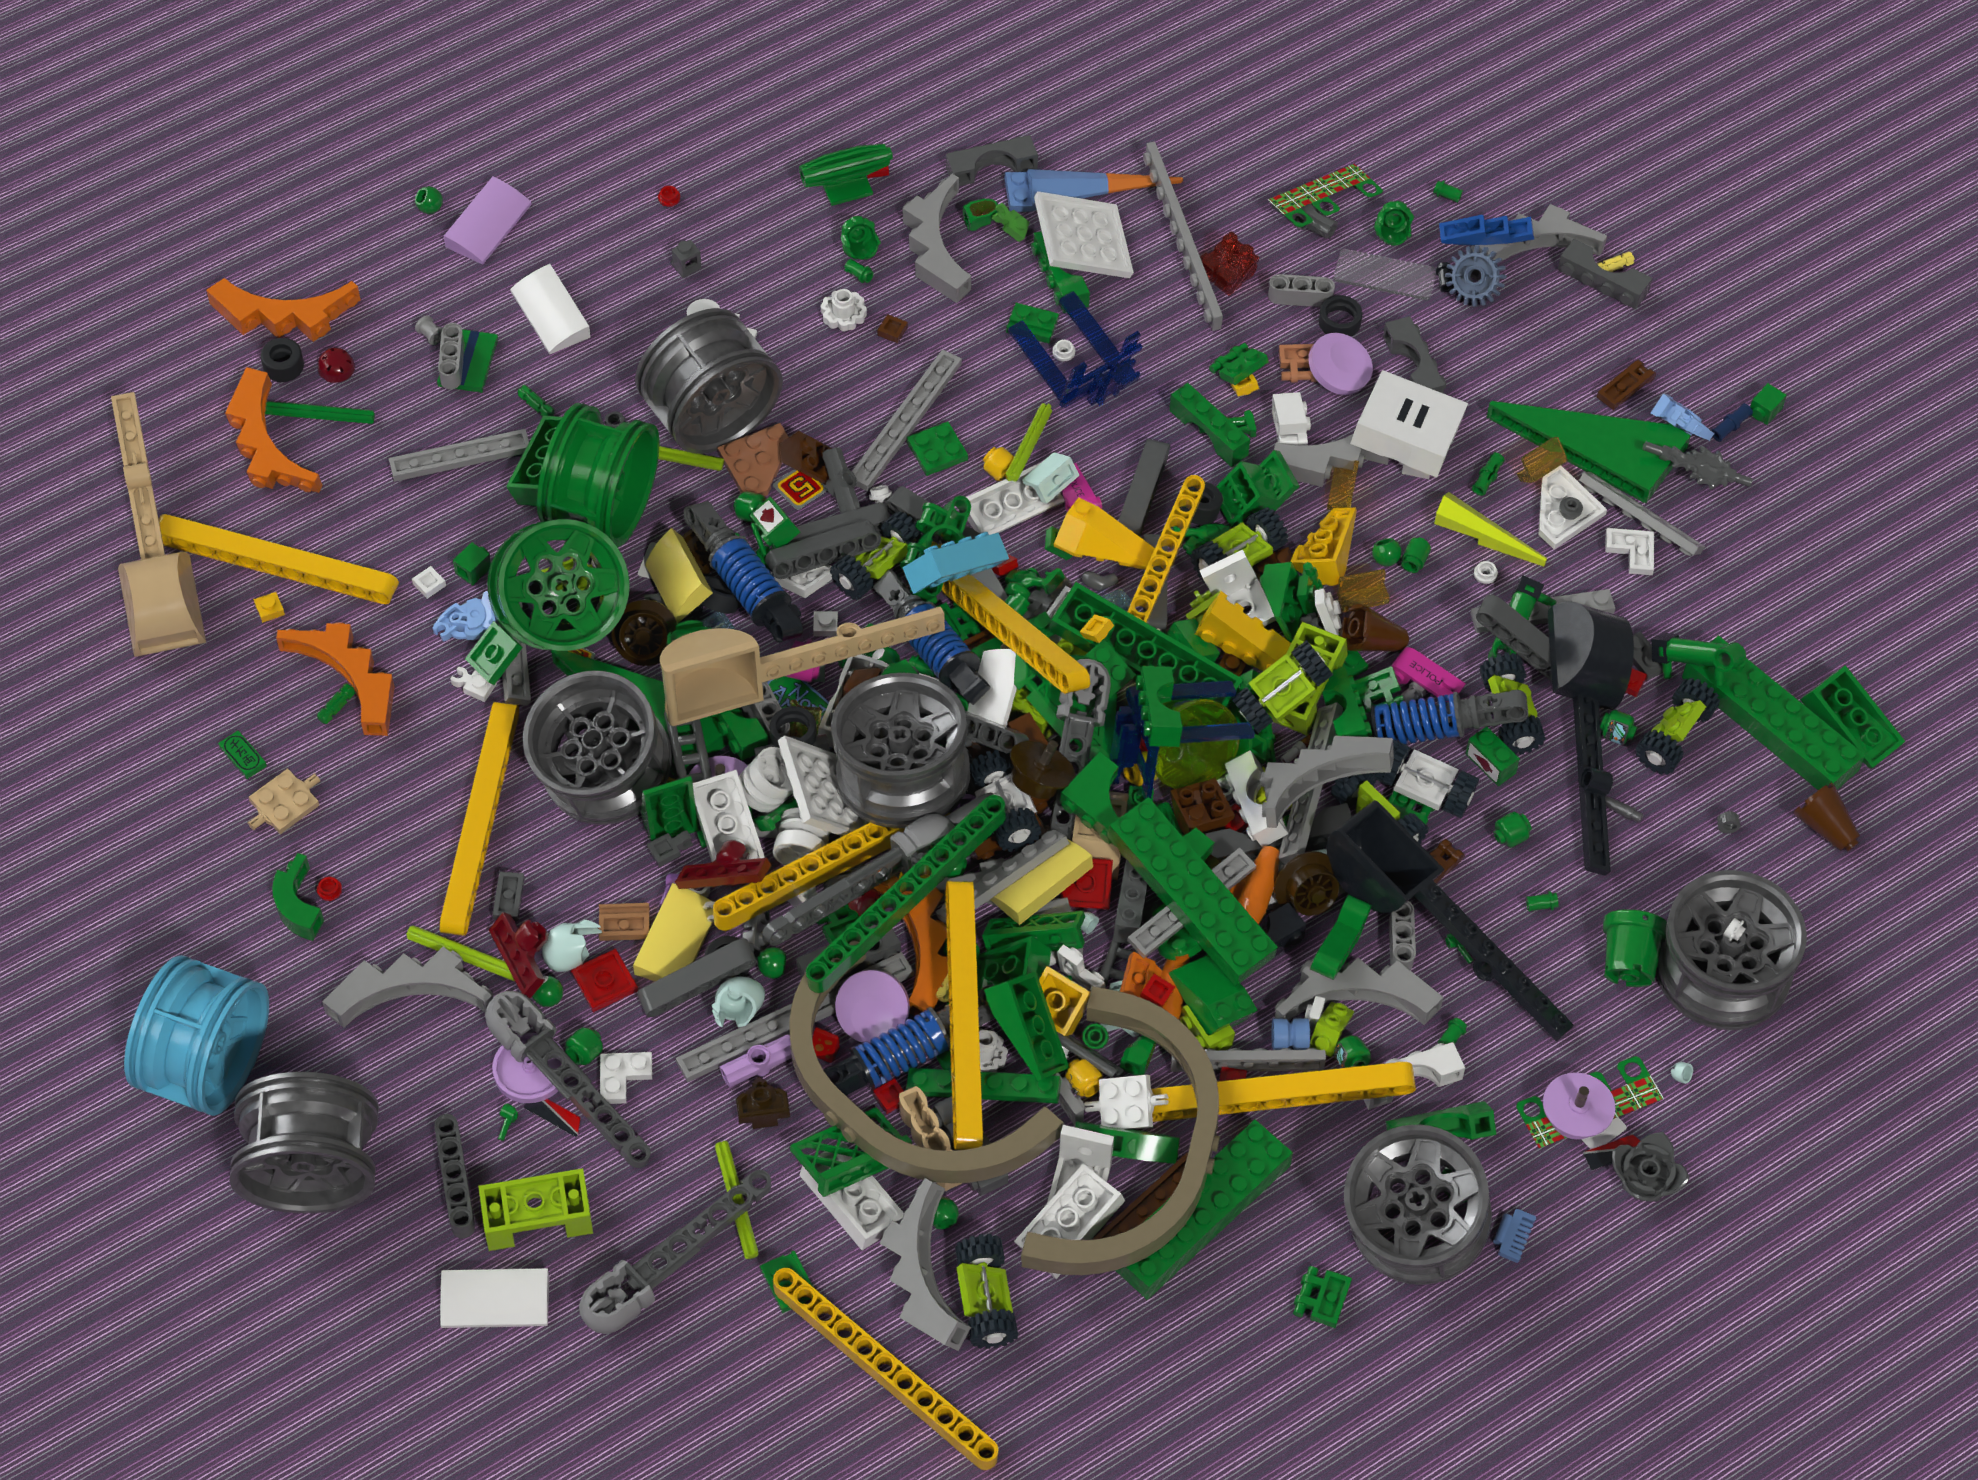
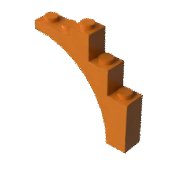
M225 278L206 290L210 305L242 335H245L250 330H254L262 323L277 338L297 327L312 342L325 336L331 330L329 323L331 320L336 319L341 313L354 307L361 300L358 286L353 281L324 295L298 300H278L253 295L236 287Z
M246 367L225 414L229 424L241 430L236 440L240 454L252 459L247 469L251 483L259 488L267 487L273 489L277 481L283 486L292 485L299 487V489L305 492L313 491L319 493L323 486L319 474L304 469L289 460L276 448L267 433L265 412L267 398L272 386L268 373Z
M340 622L335 624L327 623L325 631L277 630L276 639L280 651L299 653L316 658L334 668L354 688L361 703V725L364 735L388 736L395 688L392 674L384 672L373 673L374 660L371 649L363 647L352 648L354 637L351 624Z
M893 876L874 887V889L883 895L899 878ZM937 887L902 918L912 938L916 956V977L912 994L909 998V1013L913 1016L921 1015L920 1013L927 1010L926 1008L928 1007L935 1009L939 1002L936 992L940 987H943L941 984L948 974L947 956L938 954L947 939V928L943 922L931 918L944 895ZM905 891V892H903L902 894H904V895H909V894H911L912 892H911V891Z

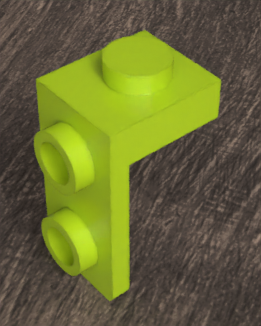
M1331 1002L1316 1024L1309 1048L1325 1050L1326 1055L1332 1057L1341 1033L1353 1017L1354 1011L1342 1003Z
M1185 1005L1182 1007L1180 1022L1198 1039L1203 1049L1211 1048L1216 1051H1227L1232 1046L1235 1032L1230 1025L1208 1036L1189 1006Z

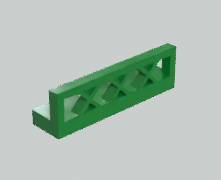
M1084 911L1032 915L1020 925L1011 917L990 919L982 937L987 951L1030 936L1052 949L1051 951H1058L1063 944L1069 949L1071 947L1081 949L1085 944L1081 931L1085 914Z

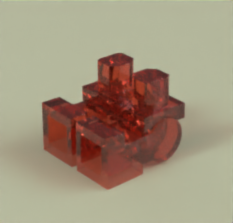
M1232 231L1223 236L1222 241L1215 245L1212 252L1209 254L1205 252L1200 256L1209 281H1215L1214 285L1228 296L1242 286L1245 280L1250 279L1257 270L1256 263L1259 262V256L1254 253V248L1249 244L1239 242L1238 236Z

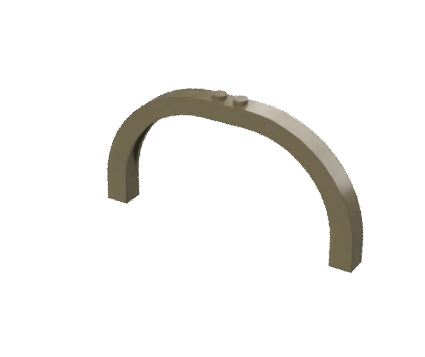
M852 941L849 945H857L859 942ZM866 954L825 992L815 993L811 991L808 987L806 973L802 977L794 995L789 1021L790 1050L797 1077L811 1101L824 1114L826 1121L831 1126L836 1125L848 1142H854L859 1148L884 1166L901 1174L921 1180L926 1178L932 1182H977L1002 1176L1022 1167L1043 1153L1060 1138L1064 1122L1046 1106L1010 1135L989 1145L974 1149L958 1151L933 1150L909 1144L894 1137L870 1119L830 1081L817 1059L812 1041L814 1022L822 1002L843 977L866 959ZM834 958V959H832L831 961H832V962H839L841 959H840V958ZM816 975L813 979H821L823 976Z
M1092 986L1087 1004V1021L1129 1029L1148 1037L1166 1049L1187 1074L1194 1090L1198 1111L1181 1180L1170 1199L1150 1219L1127 1232L1094 1240H1069L1027 1232L1021 1254L1022 1267L1062 1275H1090L1118 1270L1147 1258L1166 1245L1184 1227L1193 1214L1201 1198L1207 1174L1212 1175L1215 1159H1212L1211 1156L1213 1151H1218L1220 1136H1216L1219 1115L1217 1080L1207 1053L1198 1039L1175 1016L1152 1002L1131 994Z

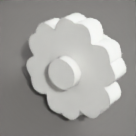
M847 289L833 291L831 297L823 299L821 313L823 314V322L831 329L839 327L841 331L854 330L856 324L864 322L867 316V308L864 306V298L857 292L851 293Z
M979 1028L980 1072H997L998 1068L1004 1067L1008 1050L1003 1046L1004 1039L998 1036L994 1031L983 1030L982 1028Z

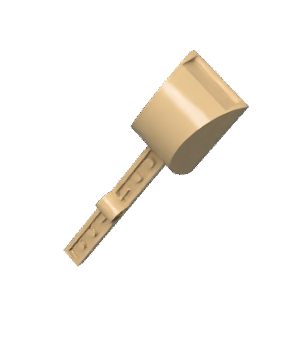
M135 393L111 396L124 465V476L129 492L141 560L122 563L118 567L134 657L206 643L190 555L186 552L165 555Z
M940 606L863 629L855 623H844L837 628V636L760 657L757 641L751 635L739 630L717 628L689 633L667 645L660 655L667 720L671 726H677L764 701L762 682L945 631L944 611Z

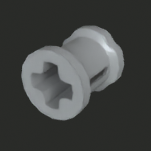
M428 315L420 318L415 325L416 332L423 334L428 339L430 345H436L441 341L442 327L434 324L433 319Z

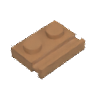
M649 903L599 904V925L601 926L599 930L602 931V933H599V941L646 939L650 931Z

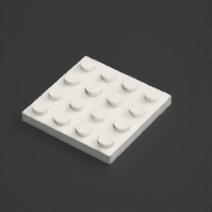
M1044 192L1036 193L1034 200L1050 266L1124 278L1132 276L1134 272L1117 204Z
M785 735L778 740L781 750L780 754L784 759L787 776L791 781L794 791L793 796L797 801L800 818L803 823L840 836H844L869 823L852 812L839 793L836 775L838 757L836 754Z

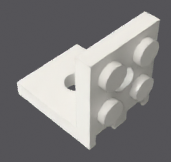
M1243 550L1200 570L1212 595L1221 590L1228 595L1227 600L1233 605L1238 603L1242 607L1251 606V611L1246 615L1250 618L1257 617L1263 622L1264 626L1277 621L1260 582Z
M1063 1125L1060 1135L1059 1160L1048 1202L1082 1164H1085L1107 1182L1112 1165L1114 1136Z

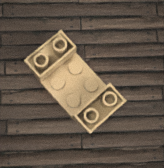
M1109 791L1112 807L1120 818L1127 813L1129 794ZM1075 815L1072 842L1089 852L1093 859L1113 860L1112 879L1118 880L1121 859L1118 848L1112 843L1104 842L1097 831L1084 826L1080 818Z

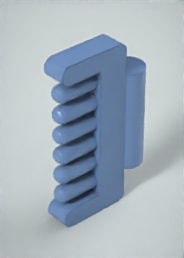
M1520 1209L1515 1210L1513 1217L1509 1214L1503 1215L1493 1240L1494 1244L1501 1246L1498 1252L1499 1256L1516 1263L1520 1261L1521 1250L1525 1248L1522 1244L1527 1243L1525 1239H1528V1234L1531 1233L1529 1228L1533 1227V1223L1536 1220L1534 1215Z

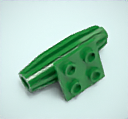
M885 144L855 146L822 155L800 165L799 173L805 188L823 186L830 205L834 206L873 195L866 176L889 166L890 160H893L891 148L886 147Z

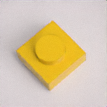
M1253 374L1236 385L1231 384L1238 397L1248 395L1259 389L1258 382Z
M276 592L253 599L262 623L285 615Z
M1094 614L1080 630V633L1085 639L1100 643L1114 627V624L1110 619Z

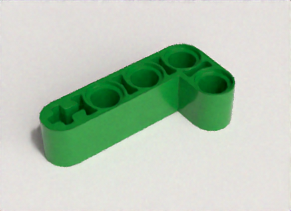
M1347 896L1337 922L1316 953L1310 970L1332 980L1336 978L1361 936L1372 907L1371 904L1353 896Z

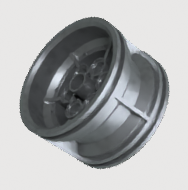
M712 308L690 314L661 333L641 358L636 371L635 384L639 394L679 446L685 451L703 454L718 451L717 447L743 438L758 427L777 403L782 390L783 378L778 366L735 313L726 309Z
M585 671L569 675L557 681L535 701L524 725L523 748L528 764L537 778L544 784L554 803L564 813L578 821L596 825H608L633 818L641 813L643 791L666 784L669 779L672 767V749L668 735L655 716L651 705L642 691L631 681L620 675L605 671ZM593 713H598L594 717L593 721L585 717ZM630 719L639 726L640 731L627 730ZM611 723L608 728L602 729L605 724ZM587 729L584 734L579 735L582 730ZM566 735L568 740L562 744L561 750L558 752L560 742L563 736ZM627 739L624 744L617 745L620 740ZM579 751L576 756L570 757L573 752ZM614 761H618L614 767H609ZM594 767L593 771L585 773L588 768ZM576 776L575 784L567 781L565 778Z
M891 673L860 683L840 700L833 713L831 731L834 750L838 757L836 775L839 793L852 812L862 819L879 826L905 828L927 814L945 816L960 803L966 794L970 782V763L965 747L967 722L964 707L958 696L950 688L924 675Z
M1722 870L1696 878L1679 892L1672 904L1667 919L1666 940L1662 942L1656 968V975L1662 992L1680 1013L1694 1022L1710 1028L1739 1030L1753 1027L1766 1021L1785 1002L1792 985L1793 975L1802 960L1807 940L1803 916L1794 900L1782 888L1759 875L1737 870ZM1734 918L1740 922L1743 920L1744 924L1742 926L1746 930L1738 941L1735 939L1728 941L1729 938L1723 935ZM1694 923L1699 929L1698 931L1687 932ZM1776 953V965L1767 955ZM1700 968H1707L1706 973H1704ZM1736 979L1737 981L1743 984H1734L1733 982Z
M317 1072L279 1073L248 1083L238 1092L235 1099L234 1120L241 1136L248 1142V1145L236 1152L231 1160L229 1181L232 1189L241 1198L252 1204L289 1213H325L346 1209L361 1203L371 1195L375 1186V1164L371 1157L362 1151V1147L370 1140L378 1124L379 1105L377 1098L369 1089L357 1082L340 1076Z
M1405 1125L1392 1128L1369 1141L1356 1155L1349 1168L1344 1187V1203L1353 1238L1364 1258L1380 1273L1407 1284H1435L1462 1273L1482 1252L1489 1237L1492 1221L1488 1182L1485 1171L1476 1154L1457 1136L1443 1129L1428 1125ZM1409 1160L1408 1165L1406 1167H1402L1398 1164L1403 1161ZM1440 1164L1450 1169L1452 1173L1441 1174ZM1420 1175H1427L1431 1178L1425 1185L1416 1182ZM1397 1183L1405 1185V1189L1401 1193H1394L1391 1188ZM1376 1186L1381 1192V1196L1370 1201L1372 1190ZM1445 1191L1451 1196L1449 1200L1441 1202L1436 1198L1438 1193ZM1468 1199L1467 1211L1463 1220L1454 1208ZM1421 1202L1422 1205L1417 1206L1415 1203ZM1390 1209H1398L1400 1215L1395 1219L1388 1218L1386 1214ZM1436 1217H1442L1446 1222L1442 1227H1435L1431 1224L1432 1220ZM1412 1225H1416L1421 1229L1420 1233L1415 1236L1408 1235L1406 1231ZM1394 1229V1244L1385 1239L1378 1230ZM1429 1236L1444 1242L1436 1247L1424 1249Z

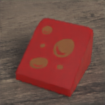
M815 1028L812 1041L816 1056L821 1060L832 1063L840 1049L839 1036L823 1029Z

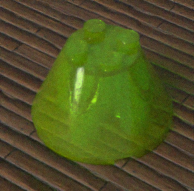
M1175 700L1163 703L1165 707L1180 712L1182 733L1179 747L1149 745L1150 763L1157 778L1174 789L1213 778L1218 780L1226 772L1225 764L1232 757L1235 758L1239 747L1240 731L1234 715L1224 705L1213 700Z

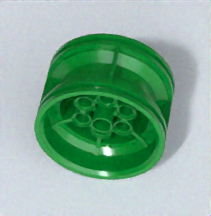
M581 402L573 404L560 420L544 458L537 492V513L540 522L557 519L581 520L602 531L617 547L624 545L632 536L640 521L653 488L660 449L657 427L650 423L634 420L631 423L623 422L613 428L603 424L598 408Z
M550 520L521 528L507 538L500 546L492 560L488 573V597L492 611L500 625L521 643L542 650H578L603 639L617 625L624 613L629 597V575L625 560L618 547L602 531L577 520ZM552 540L566 541L558 552L547 543ZM589 556L592 557L598 568L587 566ZM525 557L530 571L516 576L518 568ZM566 557H570L573 560L574 565L571 570H566L563 567L562 563ZM541 559H546L550 564L549 570L545 573L539 569L538 564ZM581 576L587 580V587L584 590H580L576 585L577 579ZM556 580L562 581V590H556L555 587L558 585ZM532 581L538 582L540 586L537 594L530 593L528 589ZM600 596L599 602L594 609L590 600ZM571 598L577 602V609L574 612H570L566 607L567 601ZM547 600L552 602L554 607L550 614H546L542 609L543 603ZM519 602L533 604L531 619L524 613ZM562 619H565L573 626V628L567 630H555Z

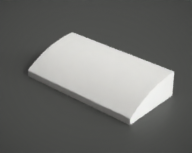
M551 264L527 275L510 289L549 355L591 338L589 325Z
M1037 464L1022 471L1016 482H1009L1005 479L966 497L971 502L968 522L980 534L988 532L989 535L1000 533L1064 503L1065 500L1061 493H1059L1048 503L1041 502L1035 488L1023 483L1022 479L1039 465Z
M995 649L983 652L978 674L987 681L991 688L975 705L969 702L967 712L1007 726L1017 690L1014 685L1016 653L1011 649ZM971 740V741L974 742V743H977V744H980V745H984V744H981V743H978V742H976V741Z
M737 770L693 783L696 813L712 862L716 860V855L721 846L729 840H737L743 843L746 847L744 853L749 852V859L765 858Z
M844 1141L841 1142L840 1147L850 1149ZM823 1152L818 1157L833 1160L834 1153ZM838 1154L836 1160L846 1162L851 1160L852 1157ZM816 1164L815 1166L819 1173L830 1169L829 1166ZM802 1165L800 1177L861 1250L881 1239L885 1229L892 1220L899 1224L901 1223L904 1215L903 1211L873 1176L823 1197L818 1192V1183Z
M1082 1164L1014 1242L1023 1250L1027 1232L1069 1240H1091L1125 1202V1199L1119 1191L1085 1164ZM1049 1273L1055 1279H1057L1061 1275L1056 1273Z
M548 1268L442 1270L441 1328L548 1326L550 1278Z

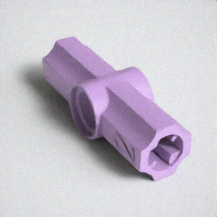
M787 1034L764 1046L754 1045L748 1050L747 1054L719 1066L725 1083L732 1087L753 1076H765L772 1067L791 1059L790 1036ZM756 1059H763V1060H764L763 1062H760V1063L754 1062V1060H756Z

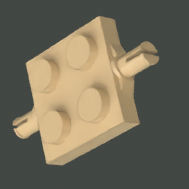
M287 768L250 795L249 801L259 814L247 822L250 828L254 831L266 822L273 826L279 834H282L319 806V801L309 790L320 782L319 777L314 773L305 781H301Z

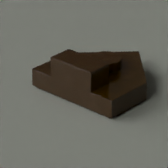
M759 1076L752 1082V1086L745 1093L742 1092L736 1098L739 1124L752 1123V1128L758 1129L778 1126V1119L790 1118L787 1092L780 1088L772 1087Z

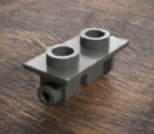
M769 911L744 922L745 930L752 929V931L743 932V938L748 940L753 953L756 950L761 953L769 944L762 935L763 929L771 921Z

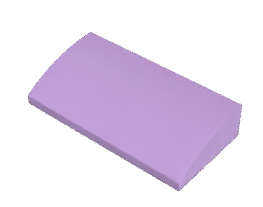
M492 176L444 235L445 247L480 264H484L532 205L531 201L512 186Z

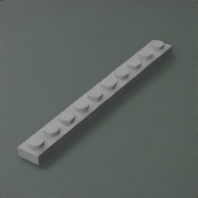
M1155 142L1147 143L1146 153H1143V160L1145 165L1150 168V179L1157 186V197L1163 202L1165 217H1169L1171 233L1176 235L1177 249L1183 253L1184 267L1190 271V282L1192 287H1196L1199 305H1203L1204 319L1206 323H1210L1212 331L1219 330L1222 326L1223 315L1157 145Z
M902 952L864 969L885 971L896 977L900 982L914 976V971ZM851 976L839 981L827 994L819 1008L815 1022L836 1013L835 1003L838 991ZM792 1004L677 1057L676 1063L687 1083L747 1054L748 1050L754 1045L764 1046L787 1034L790 1035L789 1021Z

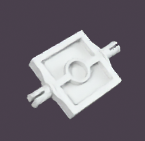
M1150 1075L1099 1079V1101H1087L1084 1106H1088L1085 1107L1087 1113L1100 1112L1101 1125L1126 1130L1153 1127L1152 1113L1154 1106L1168 1105L1169 1100L1161 1099H1169L1167 1094H1153Z

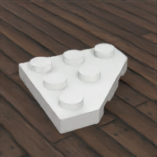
M1558 465L1542 477L1538 535L1553 549H1556L1604 517L1607 513V509L1561 465ZM1565 498H1576L1583 505L1581 515L1574 520L1565 519L1560 513V502Z

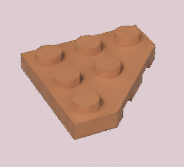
M781 423L717 447L720 458L724 459V465L740 493L748 491L764 496L769 494L774 477L777 476L782 465L780 443L789 438Z

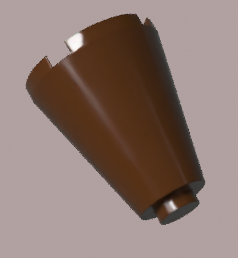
M1363 604L1353 605L1348 610L1351 611L1348 618L1344 617L1342 621L1340 637L1346 639L1347 650L1399 652L1409 643V635L1405 628Z
M1832 782L1805 800L1804 807L1800 808L1798 806L1794 810L1793 814L1838 850L1842 851L1845 849L1849 852L1859 844L1857 839L1860 835Z

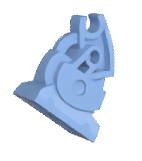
M1668 394L1661 396L1651 412L1656 417H1661L1669 424L1684 430L1690 435L1694 434L1709 441L1714 435L1712 431L1701 423L1702 419L1673 400Z
M488 591L483 593L482 600L474 598L467 600V603L461 606L457 603L450 606L434 624V634L438 635L440 631H445L440 634L442 641H447L451 637L467 640L480 639L493 621L498 623L489 602Z

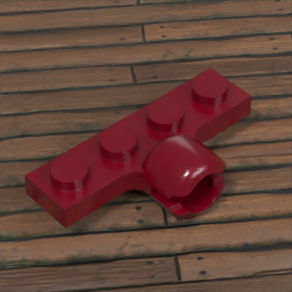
M729 840L721 846L716 855V860L713 862L685 865L675 883L679 889L762 882L771 864L767 858L749 859V852L744 853L746 847L743 843L737 840Z
M502 912L490 927L489 932L521 993L531 998L545 981L535 962L534 956L548 941V931L538 922L531 923L530 919L524 921L517 928L511 914Z

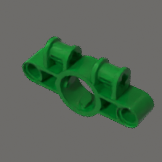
M957 496L943 508L933 503L923 504L922 516L920 520H917L915 526L925 534L919 539L918 543L908 544V553L905 560L900 564L901 568L925 554L924 550L931 547L933 542L932 536H941L945 541H954L955 544L965 538L962 533L971 512V502L968 498ZM944 583L933 588L928 586L930 593L924 588L921 592L913 595H918L923 601L928 602L941 592Z

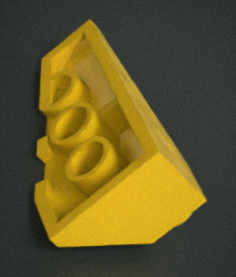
M1079 497L1066 513L1054 542V547L1075 557L1091 556L1096 557V561L1112 560L1117 561L1119 565L1146 570L1155 549L1100 507Z
M1356 507L1333 508L1319 523L1320 528L1315 533L1311 532L1307 536L1308 541L1295 549L1291 562L1298 572L1303 574V565L1310 562L1317 569L1318 579L1321 580L1323 585L1334 586L1342 583L1347 568L1357 512Z

